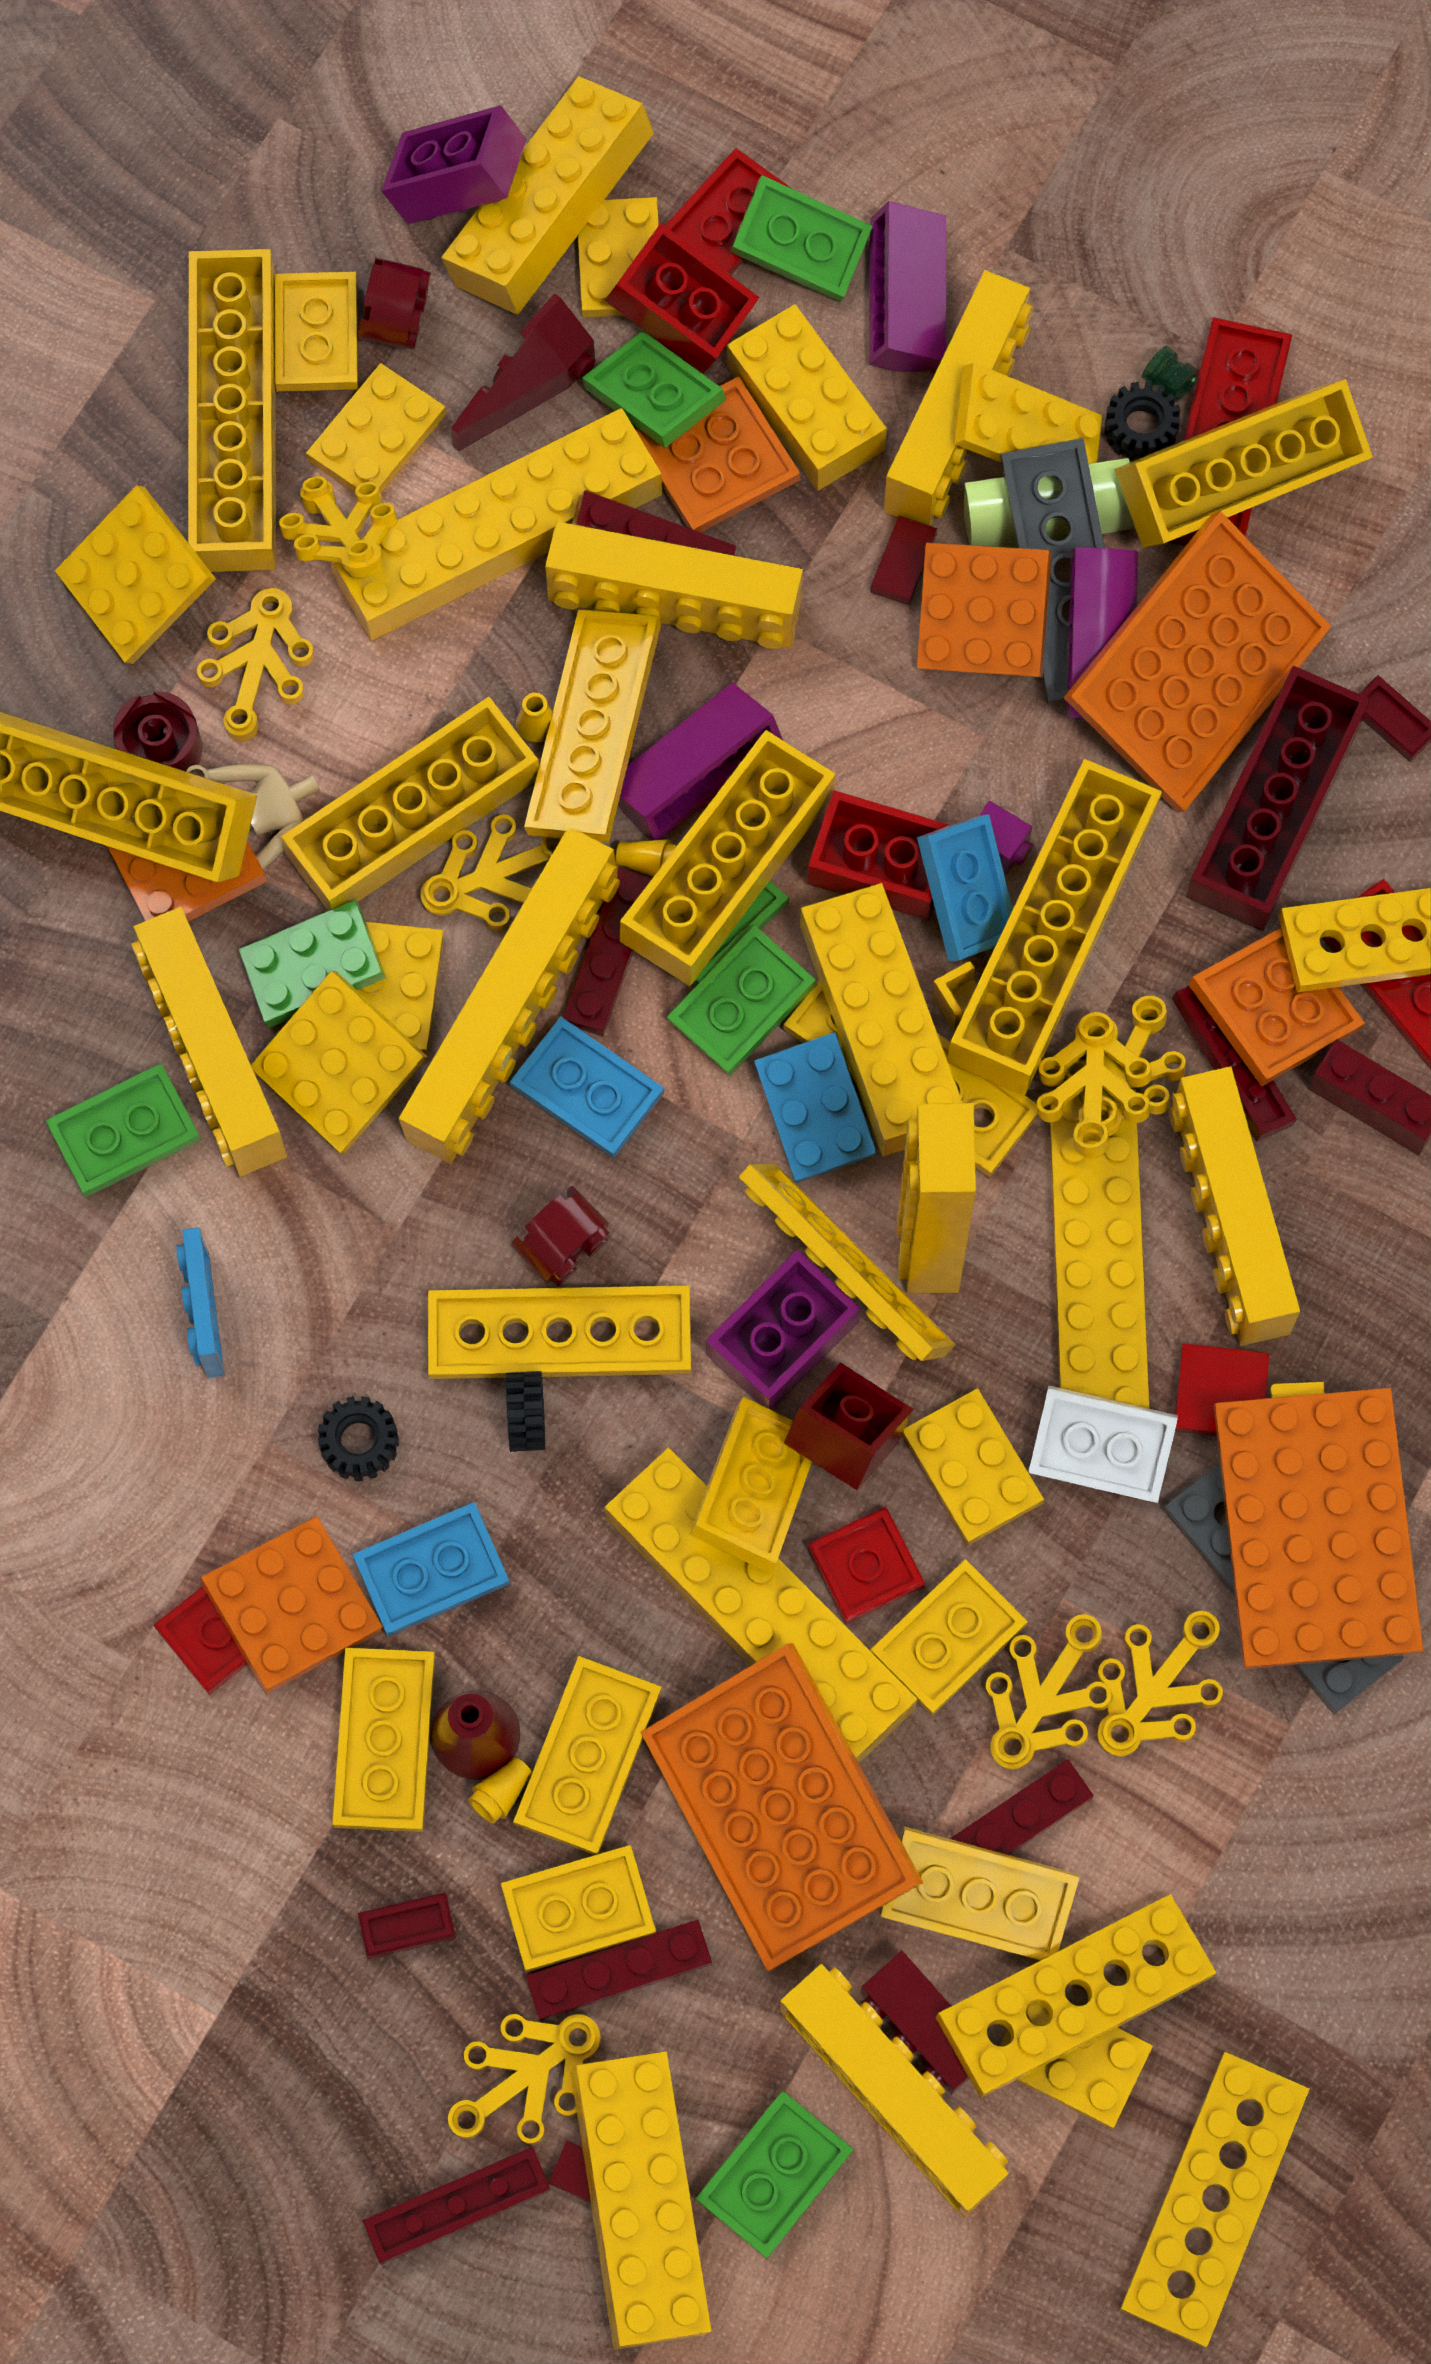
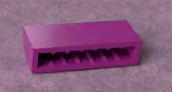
M888 201L870 218L872 229L870 231L869 365L899 372L927 371L939 367L946 352V215Z
M1075 547L1071 551L1067 692L1137 607V551ZM1067 702L1066 719L1085 720Z
M732 682L627 766L618 806L632 823L651 840H661L716 796L765 730L783 740L773 714Z

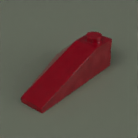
M554 293L521 331L520 334L525 337V340L514 356L508 357L505 354L497 364L499 368L494 375L493 385L490 388L488 386L481 387L451 427L453 447L458 451L463 450L567 390L578 378L582 379L593 369L596 362L594 340L557 294Z

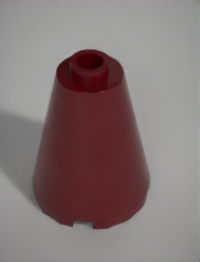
M472 1690L457 1694L442 1705L433 1720L431 1741L437 1758L448 1771L461 1778L480 1780L499 1770L515 1756L518 1751L521 1733L517 1716L505 1700L491 1692Z

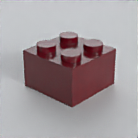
M840 1362L799 1407L784 1444L855 1490H858L897 1446L914 1409Z

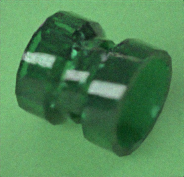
M1164 346L1150 360L1144 369L1142 378L1147 382H1153L1152 386L1161 385L1165 387L1164 396L1167 397L1172 393L1176 398L1175 403H1177L1192 388L1200 371L1190 363L1183 364L1181 361L1178 362V354L1170 347Z

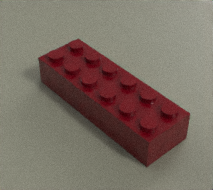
M1294 665L1292 666L1190 879L1186 898L1264 931L1364 720L1370 698Z

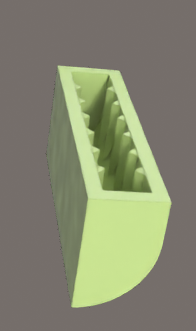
M1129 458L1089 464L1102 534L1134 528L1132 517L1114 470L1130 463ZM1004 477L965 483L963 520L969 545L1017 547ZM1043 477L1038 483V491L1045 499H1056L1061 493V485L1054 477ZM1052 518L1046 524V533L1052 540H1064L1069 534V526L1061 518Z

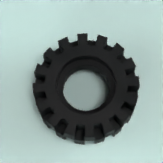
M1146 381L1144 389L1139 388V382L1131 383L1130 391L1123 386L1119 389L1118 397L1115 394L1112 396L1107 408L1104 426L1105 434L1108 433L1106 440L1109 446L1115 443L1114 452L1120 456L1123 451L1127 452L1126 458H1129L1131 462L1134 455H1139L1140 458L1172 446L1177 439L1181 417H1179L1181 411L1179 404L1174 405L1176 398L1172 393L1167 397L1164 396L1165 387L1159 385L1157 391L1151 390L1153 382ZM1146 411L1157 418L1158 427L1151 433H1138L1129 428L1127 418L1133 412Z
M542 1371L506 1373L507 1426L510 1452L545 1450Z
M354 1396L347 1397V1403L342 1405L339 1401L334 1403V1410L331 1412L326 1411L322 1416L324 1422L323 1424L319 1423L318 1427L319 1448L328 1467L333 1472H339L340 1477L348 1480V1477L351 1476L354 1477L355 1481H363L364 1476H370L371 1480L378 1477L376 1472L381 1469L385 1472L390 1467L389 1461L396 1458V1447L399 1446L396 1424L389 1410L386 1411L380 1402L376 1401L374 1404L370 1402L369 1397L364 1396L361 1397V1401H355ZM356 1423L366 1424L375 1432V1442L372 1448L362 1454L348 1452L341 1443L343 1432L346 1428Z

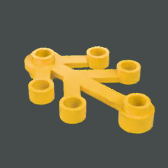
M314 476L305 480L300 492L304 509L312 514L321 513L328 525L305 523L303 516L299 513H289L280 519L279 525L283 537L288 540H295L294 548L297 558L301 561L322 560L340 562L343 568L355 578H367L376 574L381 568V561L383 559V553L379 544L387 531L395 526L398 521L394 506L390 503H381L382 495L379 485L376 482H364L357 486L355 494L358 502L346 519L336 505V497L330 482L321 476ZM371 515L373 525L364 538L360 540L357 534L368 516ZM319 540L340 542L344 547L323 546L319 544Z
M267 588L258 592L251 602L250 611L229 623L223 621L214 622L207 631L210 645L217 650L229 648L234 638L257 627L254 640L218 661L205 659L197 667L200 683L205 687L212 688L218 686L225 676L247 664L236 705L230 707L223 718L227 735L238 742L252 739L258 731V720L253 707L264 667L278 686L280 699L284 703L290 705L297 704L304 696L301 680L290 675L271 646L274 631H277L288 646L289 657L294 665L305 667L311 664L314 659V650L311 642L301 638L289 620L293 611L290 597L284 591L277 588ZM274 602L279 605L274 611L264 609V606L268 603ZM219 631L228 633L227 637L223 640L213 638L214 634ZM298 648H305L309 651L304 657L294 655ZM207 669L217 670V674L212 678L203 676L204 671ZM294 685L298 688V691L293 695H287L284 693V689L287 686ZM238 715L247 716V720L243 724H235L233 719Z
M506 814L498 815L491 822L492 833L475 872L459 878L465 860L476 854L478 843L473 832L469 830L458 831L452 838L453 849L442 874L430 877L421 888L422 904L431 914L446 916L458 910L485 920L487 927L492 931H503L510 924V912L507 906L502 903L489 905L467 894L483 889L524 904L532 888L507 880V878L548 862L553 854L551 851L552 847L558 844L561 838L543 837L542 845L498 862L506 843L512 841L517 833L516 822L511 816ZM500 824L511 826V830L506 834L497 832L496 828ZM463 839H468L473 843L466 850L460 849L457 844ZM440 891H445L450 895L449 899L444 902H439L434 897ZM494 912H501L505 915V918L497 923L491 921L490 916Z
M1143 996L1136 1000L1132 1007V1020L1135 1027L1125 1047L1137 1057L1141 1056L1150 1036L1159 1032L1167 1021L1166 1005L1156 996ZM1147 1017L1155 1018L1154 1020H1144ZM1094 1034V1035H1092V1036H1093V1037H1098V1036H1102V1035H1100V1034ZM1176 1051L1167 1052L1161 1059L1150 1062L1152 1076L1150 1081L1161 1077L1169 1081H1177L1184 1077L1186 1073V1059L1181 1053ZM1104 1053V1066L1127 1086L1134 1088V1086H1131L1126 1081L1125 1069ZM1078 1059L1065 1069V1081L1073 1076L1070 1074L1071 1072L1082 1069L1086 1065V1061ZM1170 1063H1177L1180 1065L1176 1069H1169L1166 1067ZM1138 1069L1132 1073L1134 1075H1141L1145 1071ZM1162 1085L1148 1087L1144 1095L1149 1099L1150 1113L1159 1115L1166 1112L1170 1106V1094L1167 1088ZM1085 1089L1078 1094L1083 1103L1078 1114L1079 1123L1084 1120ZM1103 1090L1102 1117L1106 1118V1120L1101 1122L1106 1125L1108 1135L1110 1136L1119 1129L1121 1120L1126 1117L1124 1115V1106ZM1153 1097H1161L1164 1099L1163 1101L1158 1103L1150 1101V1099ZM1134 1105L1130 1109L1138 1111L1143 1109L1144 1107L1140 1105Z
M1100 1012L1085 1015L1076 1026V1039L1055 1056L1045 1058L1039 1064L1040 1081L1049 1087L1060 1085L1052 1092L1044 1093L1038 1098L1037 1113L1041 1120L1045 1122L1059 1120L1063 1115V1106L1085 1089L1084 1120L1076 1125L1073 1137L1076 1151L1089 1159L1100 1157L1109 1146L1108 1129L1101 1122L1103 1089L1124 1106V1115L1130 1122H1143L1150 1115L1149 1099L1144 1094L1134 1092L1104 1066V1053L1125 1069L1126 1081L1134 1087H1143L1150 1082L1152 1077L1151 1065L1148 1060L1135 1056L1117 1040L1118 1028L1115 1022L1108 1015ZM1100 1034L1102 1036L1093 1037L1092 1035ZM1087 1054L1086 1065L1062 1083L1065 1079V1069ZM1049 1069L1058 1070L1056 1074L1052 1075L1045 1073ZM1138 1069L1145 1071L1141 1075H1134L1132 1073ZM1046 1105L1057 1106L1053 1110L1044 1109ZM1134 1105H1140L1144 1107L1143 1109L1138 1111L1130 1109ZM1088 1141H1096V1142H1097V1143H1095V1144H1086V1142H1088Z
M1196 1611L1187 1617L1182 1630L1184 1638L1154 1676L1152 1674L1149 1646L1152 1641L1150 1630L1141 1624H1135L1128 1628L1124 1636V1644L1131 1651L1137 1698L1127 1711L1121 1688V1682L1125 1675L1123 1664L1117 1659L1109 1658L1100 1664L1097 1671L1099 1682L1107 1684L1113 1695L1112 1703L1107 1708L1108 1715L1102 1719L1097 1731L1098 1742L1105 1752L1112 1756L1124 1757L1136 1751L1141 1741L1172 1738L1179 1743L1187 1742L1196 1731V1723L1188 1714H1177L1171 1721H1141L1152 1708L1197 1703L1204 1708H1213L1219 1704L1223 1696V1689L1220 1683L1213 1679H1205L1199 1685L1168 1688L1198 1649H1206L1215 1643L1219 1635L1220 1626L1213 1614L1207 1611ZM1196 1625H1202L1208 1630V1636L1204 1639H1198L1193 1635L1192 1628ZM1133 1632H1141L1146 1637V1643L1142 1646H1136L1131 1642L1130 1635ZM1107 1666H1114L1119 1671V1677L1115 1680H1108L1103 1675V1669ZM1206 1686L1214 1688L1217 1692V1698L1212 1701L1205 1700L1201 1695V1689ZM1177 1721H1185L1189 1724L1190 1732L1187 1735H1179L1175 1732L1174 1724ZM1115 1728H1123L1127 1732L1128 1739L1124 1742H1116L1111 1736V1731Z
M1081 1614L1073 1617L1068 1622L1066 1627L1068 1644L1042 1685H1040L1034 1659L1037 1655V1646L1034 1640L1027 1635H1018L1012 1639L1009 1649L1018 1665L1027 1705L1026 1710L1017 1723L1010 1701V1696L1013 1693V1683L1010 1677L1005 1673L996 1672L987 1678L986 1690L993 1699L999 1724V1730L991 1739L990 1750L994 1760L1001 1767L1009 1770L1021 1769L1031 1762L1036 1751L1062 1745L1080 1748L1088 1741V1729L1082 1721L1077 1719L1067 1721L1062 1728L1033 1733L1042 1718L1088 1707L1101 1711L1111 1705L1113 1699L1111 1689L1103 1682H1093L1087 1689L1057 1695L1083 1653L1095 1650L1102 1641V1629L1094 1617ZM1089 1628L1093 1631V1637L1089 1642L1083 1643L1077 1640L1076 1635L1080 1629ZM1020 1642H1028L1032 1649L1029 1655L1021 1657L1015 1653L1016 1646ZM997 1679H1003L1008 1683L1007 1690L1002 1694H995L991 1690L992 1683ZM1095 1689H1103L1107 1692V1698L1103 1703L1096 1704L1091 1701L1090 1696ZM1073 1726L1082 1728V1738L1078 1741L1069 1740L1067 1738L1069 1728ZM1011 1740H1017L1021 1743V1751L1017 1755H1008L1005 1752V1746Z
M518 2014L506 2016L501 2023V2033L506 2041L520 2043L525 2038L553 2043V2045L539 2055L489 2048L480 2041L470 2043L464 2050V2060L470 2069L480 2071L487 2067L516 2072L476 2102L462 2100L454 2104L448 2114V2124L452 2132L462 2139H471L478 2136L485 2126L486 2117L528 2087L524 2117L518 2123L517 2134L520 2140L527 2145L539 2143L545 2135L542 2115L549 2071L564 2059L565 2067L562 2090L556 2094L554 2106L556 2111L563 2117L577 2115L576 2107L571 2111H565L560 2108L559 2101L564 2095L570 2094L574 2096L571 2071L576 2065L583 2064L585 2059L593 2056L599 2048L601 2041L600 2030L597 2024L588 2016L581 2014L566 2017L559 2025L528 2021ZM511 2021H519L523 2025V2031L517 2037L509 2036L506 2033V2026ZM581 2030L587 2035V2040L582 2046H574L570 2043L569 2037L573 2031ZM482 2048L485 2050L486 2059L483 2063L474 2064L469 2060V2054L473 2049ZM465 2112H470L476 2117L475 2125L470 2129H463L458 2123L459 2117ZM528 2122H535L540 2127L539 2134L533 2139L526 2138L522 2133L523 2126Z

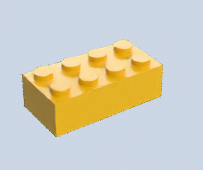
M796 304L727 344L728 370L734 378L738 376L741 378L779 440L817 491L886 450L887 427Z

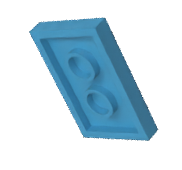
M989 814L978 815L917 837L948 961L962 960L995 947L1013 908Z
M561 1016L510 1081V1088L613 1159L664 1094L663 1086Z
M835 1032L754 1061L796 1183L878 1155L838 1036Z
M200 1227L182 1230L184 1244L176 1245L179 1269L183 1271L185 1283H189V1286L182 1287L185 1313H188L190 1325L194 1324L195 1327L187 1329L190 1354L194 1357L195 1366H203L207 1378L225 1376L209 1251Z
M475 1502L352 1554L387 1637L510 1585L508 1576Z

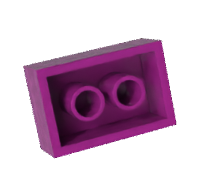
M501 105L403 132L381 191L407 224L432 220L445 214L465 211L469 208L491 202H499L508 196L527 139Z
M797 1249L706 1339V1355L755 1401L772 1410L859 1323L861 1308Z

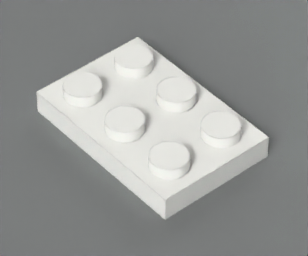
M1048 1386L1029 1473L1158 1503L1178 1415Z

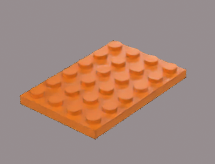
M1221 511L1214 512L1063 698L1151 787L1162 791L1161 797L1176 812H1185L1279 694L1292 666L1294 665L1299 668L1332 626Z
M1391 1388L1215 1403L1213 1407L1243 1669L1421 1654L1423 1652V1643Z
M794 1643L784 1645L640 1732L768 1972L775 1970L923 1884L920 1875Z

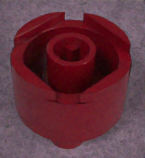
M376 257L367 286L363 305L364 319H360L358 338L401 349L410 348L415 350L421 314L424 313L431 272L424 271L423 268Z
M154 692L153 695L143 697L138 695L128 700L118 711L113 723L114 743L117 750L185 772L190 766L199 765L202 757L203 743L196 719L188 704L181 698L168 692Z
M570 1186L567 1189V1200L559 1194L525 1226L529 1233L524 1237L525 1240L523 1242L516 1236L510 1245L546 1284L553 1281L558 1287L577 1270L575 1267L578 1264L576 1259L584 1252L589 1257L593 1256L608 1241L607 1236L610 1233L607 1230L609 1222L574 1186Z

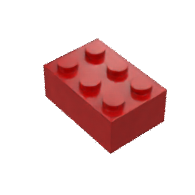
M660 223L604 301L689 365L704 374L720 355L760 297Z
M833 790L808 864L807 884L844 895L882 883L892 910L929 920L934 903L917 837L950 825Z

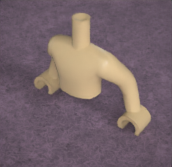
M238 764L207 770L201 765H193L186 770V772L191 774L201 771L204 773L205 778L219 783L236 781L257 782L253 788L247 791L258 795L251 824L257 836L270 831L280 830L256 855L262 869H265L284 851L281 836L304 821L298 801L320 791L313 775L289 786L281 772L276 767L270 765Z

